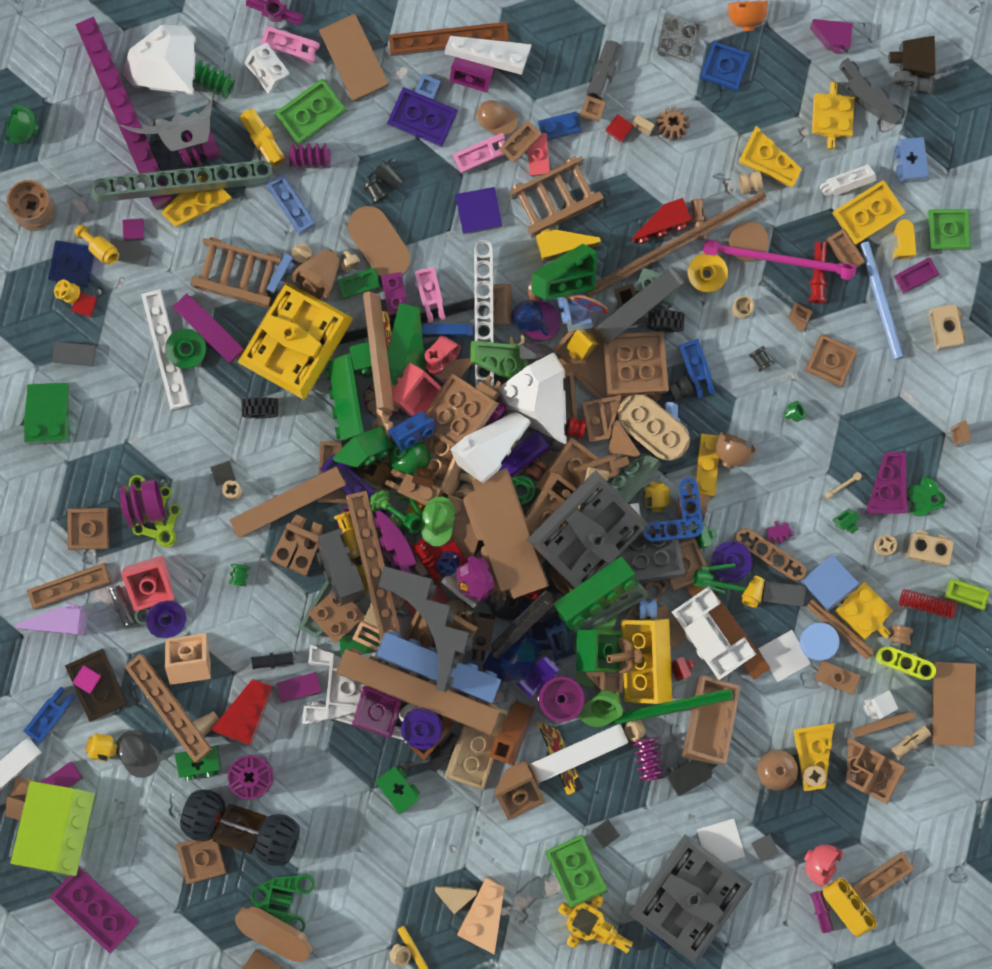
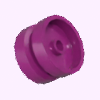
M554 676L539 689L537 695L538 706L542 713L551 720L558 722L570 721L577 717L583 709L585 700L580 685L573 679L565 676ZM559 695L565 697L563 703L558 702L557 698Z

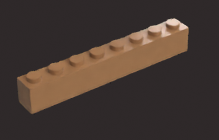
M351 648L350 651L345 649L336 674L417 707L430 709L437 715L491 735L500 711L496 710V705L486 702L485 705L478 703V698L466 694V697L458 694L459 691L454 688L448 689L447 693L436 690L437 682L428 679L426 682L419 679L420 675L408 671V674L401 672V667L389 663V666L381 664L382 660L370 655L369 658L361 656L363 652Z

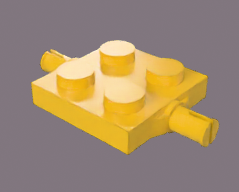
M830 82L829 94L815 93L813 97L812 134L828 138L827 150H835L836 138H851L853 136L855 97L838 94L839 82Z
M865 582L845 597L842 604L835 610L863 640L876 630L885 639L891 634L883 624L893 610Z

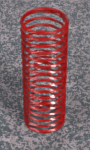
M905 588L902 590L899 600V606L901 607L904 605V608L907 606V608L910 607L912 609L914 606V610L917 607V611L920 609V612L923 610V612L926 611V613L929 612L931 614L933 611V615L936 612V616L939 614V617L942 615V617L945 616V618L948 617L949 619H953L957 606L956 601L940 599V597L934 598V596L921 594V592L915 593V591L905 590Z

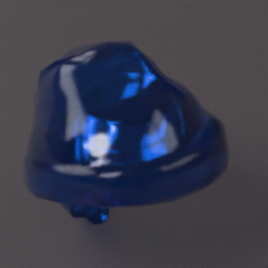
M532 300L519 302L512 311L511 318L513 324L524 332L539 329L543 335L548 336V327L545 324L540 305Z

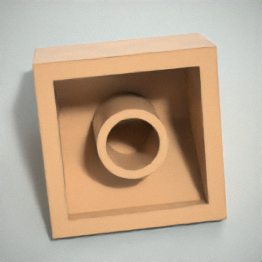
M206 633L165 639V669L170 685L211 679V663Z

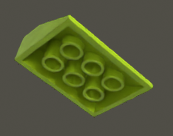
M30 781L10 864L71 877L76 876L95 793Z

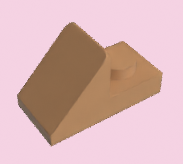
M16 776L11 796L7 797L6 817L21 820L29 782L34 780Z

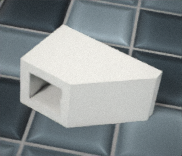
M885 690L865 699L866 705H863L867 716H871L872 719H881L898 709L890 690Z

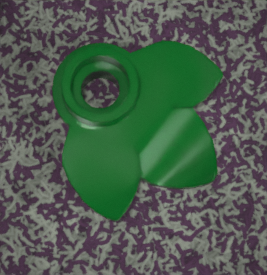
M923 477L921 486L914 485L906 489L908 498L914 502L910 509V514L914 516H926L932 510L941 509L945 504L944 494L938 490L937 483L931 478ZM933 496H937L939 498V501L937 503L931 502V498Z

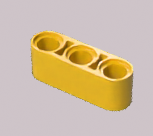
M838 878L823 888L825 899L854 936L860 937L876 928L877 922L874 915L844 878Z

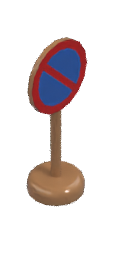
M531 280L528 288V297L534 302L541 301L542 298L531 292ZM567 295L562 297L573 300L582 307L594 312L606 314L609 310L601 302L586 296Z

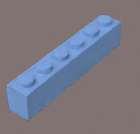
M390 630V633L385 632L383 634L375 657L437 682L439 664L436 648L430 646L428 649L420 646L421 643L411 638L409 641L401 638V634ZM469 662L466 665L459 663L457 669L453 668L452 677H454L452 688L464 694L474 696L483 702H493L501 682L500 679L496 678L497 674L488 670L483 673L477 670L478 666Z

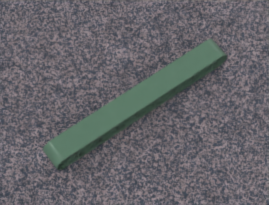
M259 160L96 179L93 182L91 196L97 202H109L260 185L268 181L272 167L267 161ZM257 170L265 171L266 175H260ZM237 172H243L247 177H240ZM223 174L227 179L222 180L217 175ZM203 176L207 181L201 182L197 177ZM183 178L187 183L181 184L177 179ZM157 181H164L167 185L160 186ZM137 183H144L147 187L141 189L137 186ZM123 185L126 187V190L120 191L116 186ZM102 187L106 192L99 193L96 191V188Z

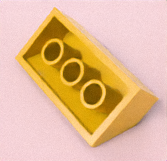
M669 619L621 620L622 638L629 640L633 644V651L638 648L642 654L641 663L634 661L632 670L623 673L624 701L651 704L672 701Z

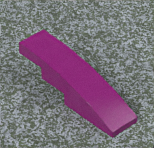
M187 293L173 306L229 364L244 351Z

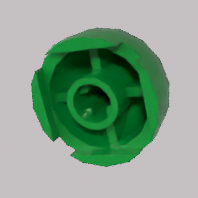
M14 103V109L12 108L6 127L8 133L4 136L5 142L18 145L25 144L30 140L31 136H36L39 125L35 124V115L29 108Z
M419 441L413 447L407 448L404 451H401L396 444H393L394 447L389 452L391 468L411 476L414 475L417 467L428 468L431 455L429 448L423 442Z

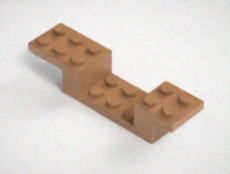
M571 437L568 438L566 444L563 445L535 486L541 493L525 514L531 535L578 488L573 468L599 459ZM564 522L561 524V530L566 526ZM537 551L542 564L545 558Z

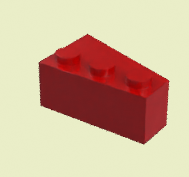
M252 679L211 731L252 745L274 686Z

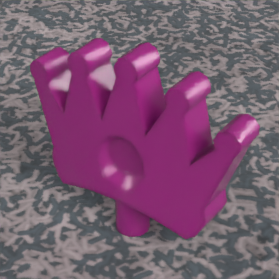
M774 521L775 527L767 528V541L770 542L772 537L774 544L777 543V538L780 543H783V536L785 540H789L788 533L794 536L787 523L779 525L778 521Z

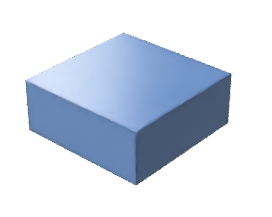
M422 74L415 92L434 100L441 81Z

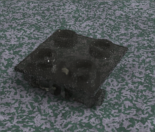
M665 12L657 48L658 55L666 56L668 54L692 63L700 25Z

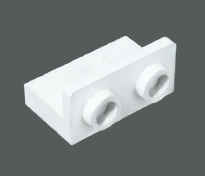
M267 43L251 50L245 61L247 67L268 94L275 91L279 81L290 74Z

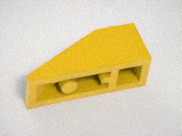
M544 229L536 235V243L542 262L559 258L581 244L594 248L600 246L601 243L599 237L560 230L550 231V229Z
M578 329L567 345V348L570 350L568 354L575 361L578 359L584 361L600 343L586 329Z

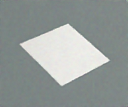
M792 630L758 648L765 661L771 667L770 670L777 683L811 664L808 657L803 654L800 643Z
M734 818L697 829L701 846L725 863L745 857Z

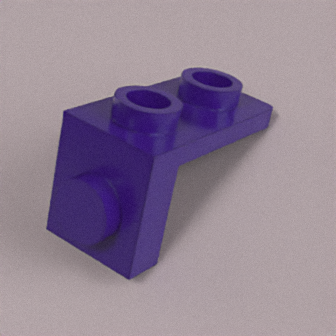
M544 656L529 668L516 685L531 698L545 682L555 676L560 670L556 667L553 660Z

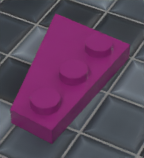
M885 452L865 514H906V452Z

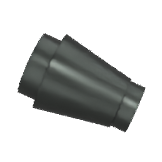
M384 160L373 172L377 175L376 178L395 189L404 181L389 162L386 163Z

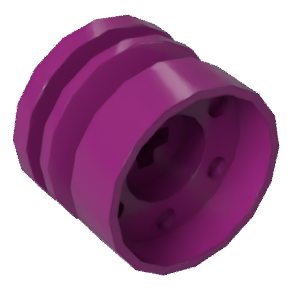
M185 130V136H181V139L187 143L192 140L193 135L189 130ZM211 130L207 142L178 150L182 161L187 164L188 168H194L192 162L194 158L198 165L201 166V155H205L209 162L221 158Z
M156 479L142 481L141 491H138L134 483L130 484V492L126 485L120 486V506L129 528L136 527V519L138 524L143 526L145 515H147L150 523L165 521L163 499Z
M248 755L240 757L233 762L229 768L227 779L229 787L234 794L240 798L250 800L261 797L269 792L274 783L275 775L273 767L268 760L262 756ZM246 773H254V782L246 781Z

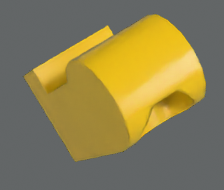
M903 219L896 224L893 231L894 236L897 238L898 247L892 252L893 260L913 259L916 256L913 223Z

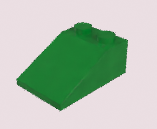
M69 383L27 384L24 417L25 443L29 445L70 443Z

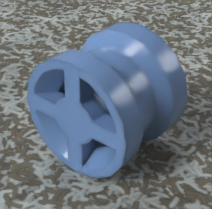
M656 598L647 601L644 599L639 602L640 619H645L646 617L657 619Z

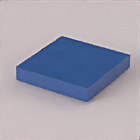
M713 40L700 79L737 92L751 53Z

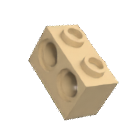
M919 530L916 533L910 534L906 559L944 567L950 565L954 541L948 540V536L937 535L936 537L928 536V532ZM917 540L924 543L923 551L917 550L915 546ZM937 545L944 547L945 552L943 555L937 554Z

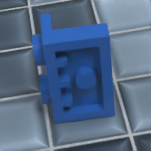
M421 411L388 430V434L398 448L404 451L407 448L413 447L424 438L430 437L436 432V426L433 418L429 419Z

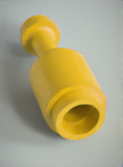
M82 224L75 228L74 233L79 239H85L89 243V251L102 263L112 265L118 260L119 252L117 248L104 237L92 236L88 232V227Z

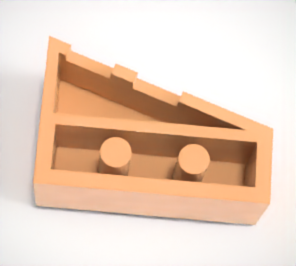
M485 877L457 935L495 955L504 886Z

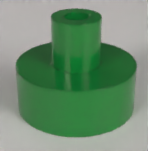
M796 400L788 404V411L784 413L787 420L792 418L793 421L799 422L806 418L805 409L799 401Z

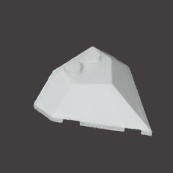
M160 25L129 49L122 73L123 76L136 88L145 86L151 90L173 93L182 91L188 95H194L192 85L195 79L196 54L194 52V45L196 44V37L185 25Z
M551 353L528 365L497 390L500 396L496 402L498 405L501 402L507 406L505 412L517 411L529 419V427L566 444V436H564L566 398L565 391H563L565 369L555 353Z

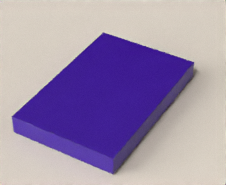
M403 87L387 125L443 147L458 110Z

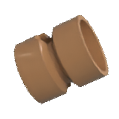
M687 491V494H688L687 497H684V496H683L684 500H686V499H688V498H695V499H696V496H692V497H691V492H690V491ZM699 494L703 522L708 508L709 496ZM679 495L675 515L682 517ZM688 503L685 505V510L688 513L696 512L697 507L695 503H693L692 510L687 509Z

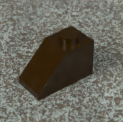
M378 460L369 466L364 464L359 467H351V470L358 476L388 490L391 487L385 485L386 480L395 482L396 479L390 473L393 468Z

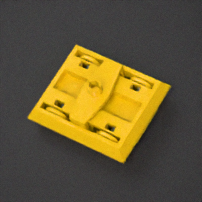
M286 281L237 363L306 400L354 318ZM323 336L325 341L324 345L320 343V340ZM308 360L311 361V362H313L312 364H308V365L305 367V365L307 364Z

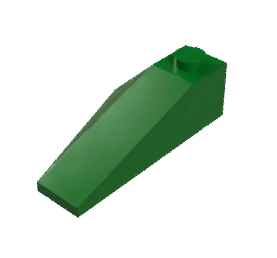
M399 303L387 351L391 386L397 385L398 377H403V371L409 363L426 372L420 307L405 303Z

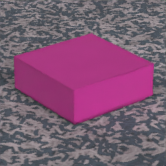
M83 665L73 684L91 694L102 676Z

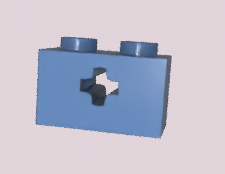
M924 137L900 139L896 146H894L895 158H898L899 166L896 168L897 177L901 179V183L925 181L929 174Z

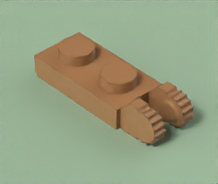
M392 469L390 473L397 478L403 479L401 485L399 486L388 480L385 482V485L397 490L398 493L425 506L431 499L441 497L443 490L435 486L429 488L412 483L413 476L405 475L395 469Z

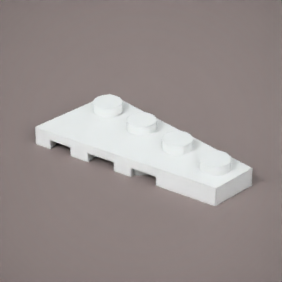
M450 36L445 48V54L522 75L532 44Z

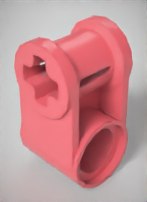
M444 335L439 337L436 343L425 352L427 371L431 374L441 373L445 367L458 357L461 346Z

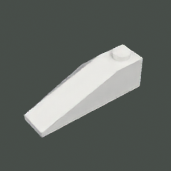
M516 411L465 436L450 449L457 465L480 482L485 483L499 471L502 466V460L505 456H509L514 442L519 441L529 426L530 420Z

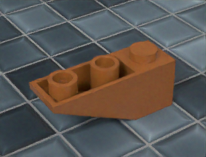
M515 701L496 736L489 755L490 758L511 766L515 765L535 709L534 707Z

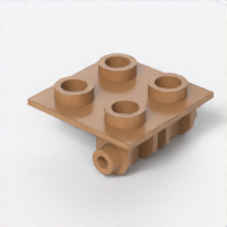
M332 592L308 613L335 644L365 617L364 613L353 601L341 606L339 600L334 599Z

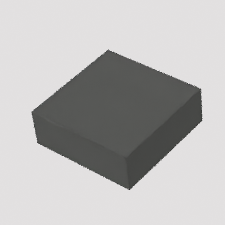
M770 834L751 843L760 862L779 853Z

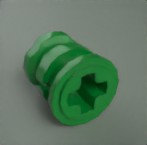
M231 564L233 572H230L232 578L229 584L246 587L247 583L245 580L246 578L248 579L249 575L247 570L251 569V567Z

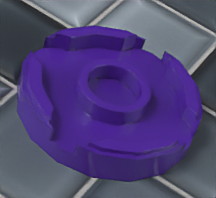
M738 541L721 543L716 547L712 555V566L736 564L732 568L714 570L717 576L723 580L731 582L742 580L748 575L752 567L750 550Z
M413 709L407 713L402 721V737L415 749H430L442 736L443 726L441 719L430 709Z

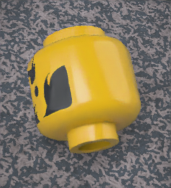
M664 482L648 483V486L643 490L644 506L650 508L651 512H663L664 508L670 505V488Z
M95 733L92 737H88L85 753H88L90 759L107 762L110 756H115L117 744H114L112 736Z

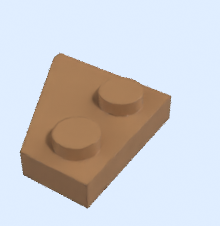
M621 395L582 402L589 442L610 439Z

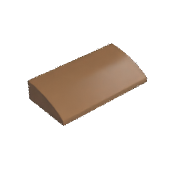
M704 675L697 679L694 696L731 689L733 699L691 709L682 757L712 764L726 765L741 686Z

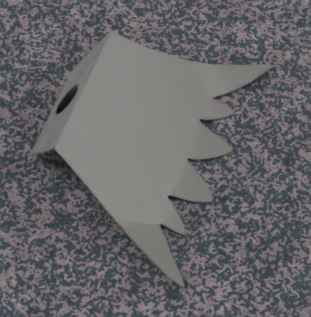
M213 100L199 114L193 112L189 117L177 113L172 121L156 119V126L143 125L144 129L120 126L136 133H158L161 140L171 151L205 143L208 141L210 133V114ZM185 130H189L193 135L192 140L187 143L181 139V133Z

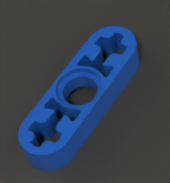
M422 324V337H441L443 335L446 337H474V325Z

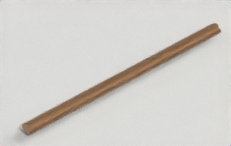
M763 191L756 193L752 198L745 199L743 203H738L732 209L729 208L727 211H723V214L720 213L718 216H714V219L712 217L707 222H703V225L700 224L698 227H694V230L692 228L687 233H683V236L680 235L678 238H674V241L672 239L667 244H663V247L660 246L658 249H654V252L652 250L647 255H643V258L640 257L638 260H634V263L632 261L627 266H623V269L620 268L618 271H614V274L612 272L607 277H603V280L601 278L596 281L594 290L586 291L587 295L591 298V295H596L595 292L598 294V292H602V289L605 290L607 287H611V284H616L618 281H622V278L625 279L627 276H631V273L633 275V272L636 273L638 270H642V267H647L646 264L649 266L651 262L653 264V261L656 262L660 258L663 259L662 256L665 257L667 256L666 254H671V251L674 253L673 250L676 251L680 247L683 248L682 245L685 247L686 243H691V240L694 242L693 239L696 241L698 237H703L702 234L704 236L705 234L707 235L706 232H711L713 228L716 230L715 227H720V224L723 226L722 223L724 225L725 223L727 224V221H732L731 218L733 220L734 218L736 219L735 216H740V213L742 214L743 212L745 214L744 211L747 213L749 208L752 210L751 207L753 209L754 207L756 208V205H761L760 202L762 204L763 202L765 203L764 200L767 201L765 193Z

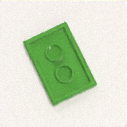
M322 78L276 111L275 115L299 146V143H304L347 110Z
M583 834L545 851L570 909L608 892Z

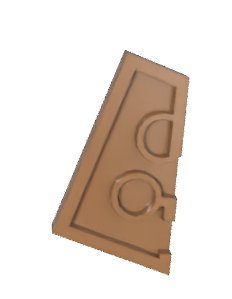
M320 441L318 475L323 473L320 468L327 460L342 449L341 442ZM339 488L318 498L317 502L347 504V494Z

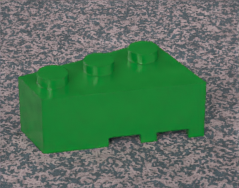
M581 244L533 272L531 292L544 300H550L594 290L597 251L585 244Z

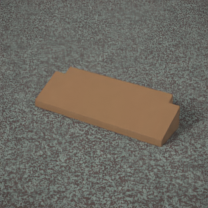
M597 326L586 329L600 344L584 361L579 359L575 361L568 354L570 350L567 348V345L577 330L568 332L553 349L561 355L559 361L562 364L571 363L573 375L598 399L618 396H607L603 340L595 330ZM662 393L621 395L620 404L625 398L632 395H645L657 403L662 398Z
M508 468L497 471L485 483L480 482L478 479L471 480L475 490L466 493L467 496L464 497L463 502L476 538L484 542L485 546L481 548L483 559L489 565L487 570L493 576L494 589L501 590V592L510 589L514 599L549 586L537 550L527 541L531 533Z

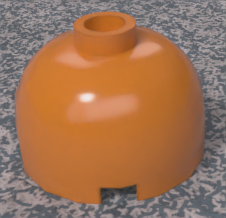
M767 0L728 3L729 19L735 26L742 27L743 31L755 30V26L761 25L765 21L768 10Z

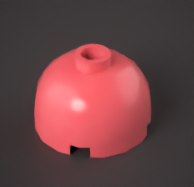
M827 844L819 845L813 851L809 850L804 860L807 862L805 869L810 880L822 888L824 885H827L838 868L836 867V861L841 862L843 851Z

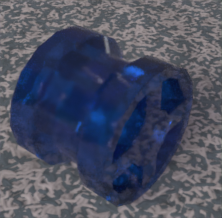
M453 551L443 552L437 562L439 573L445 576L453 575L460 562L458 555Z

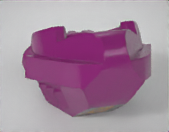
M470 556L468 563L457 568L459 593L471 599L475 598L477 602L488 599V595L495 588L493 576L487 570L489 565L483 558Z

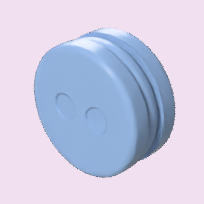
M821 622L811 624L801 633L799 640L800 648L803 654L811 660H827L834 656L839 648L838 633L829 624Z

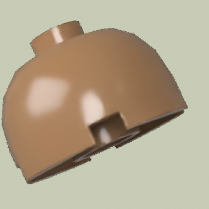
M721 432L716 443V454L723 460L722 465L733 469L734 466L743 467L749 464L758 448L753 444L750 448L746 445V440L729 433L724 435Z
M771 750L763 754L758 760L756 771L759 781L767 789L782 791L791 787L796 781L798 765L794 757L788 752Z

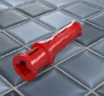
M821 241L815 242L814 260L826 262L828 243L823 242L821 244ZM813 269V279L809 283L811 286V297L808 299V302L825 304L827 302L825 287L828 286V282L825 279V270Z

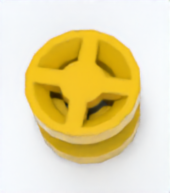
M63 279L56 284L54 295L56 298L72 304L79 298L80 288L78 285Z

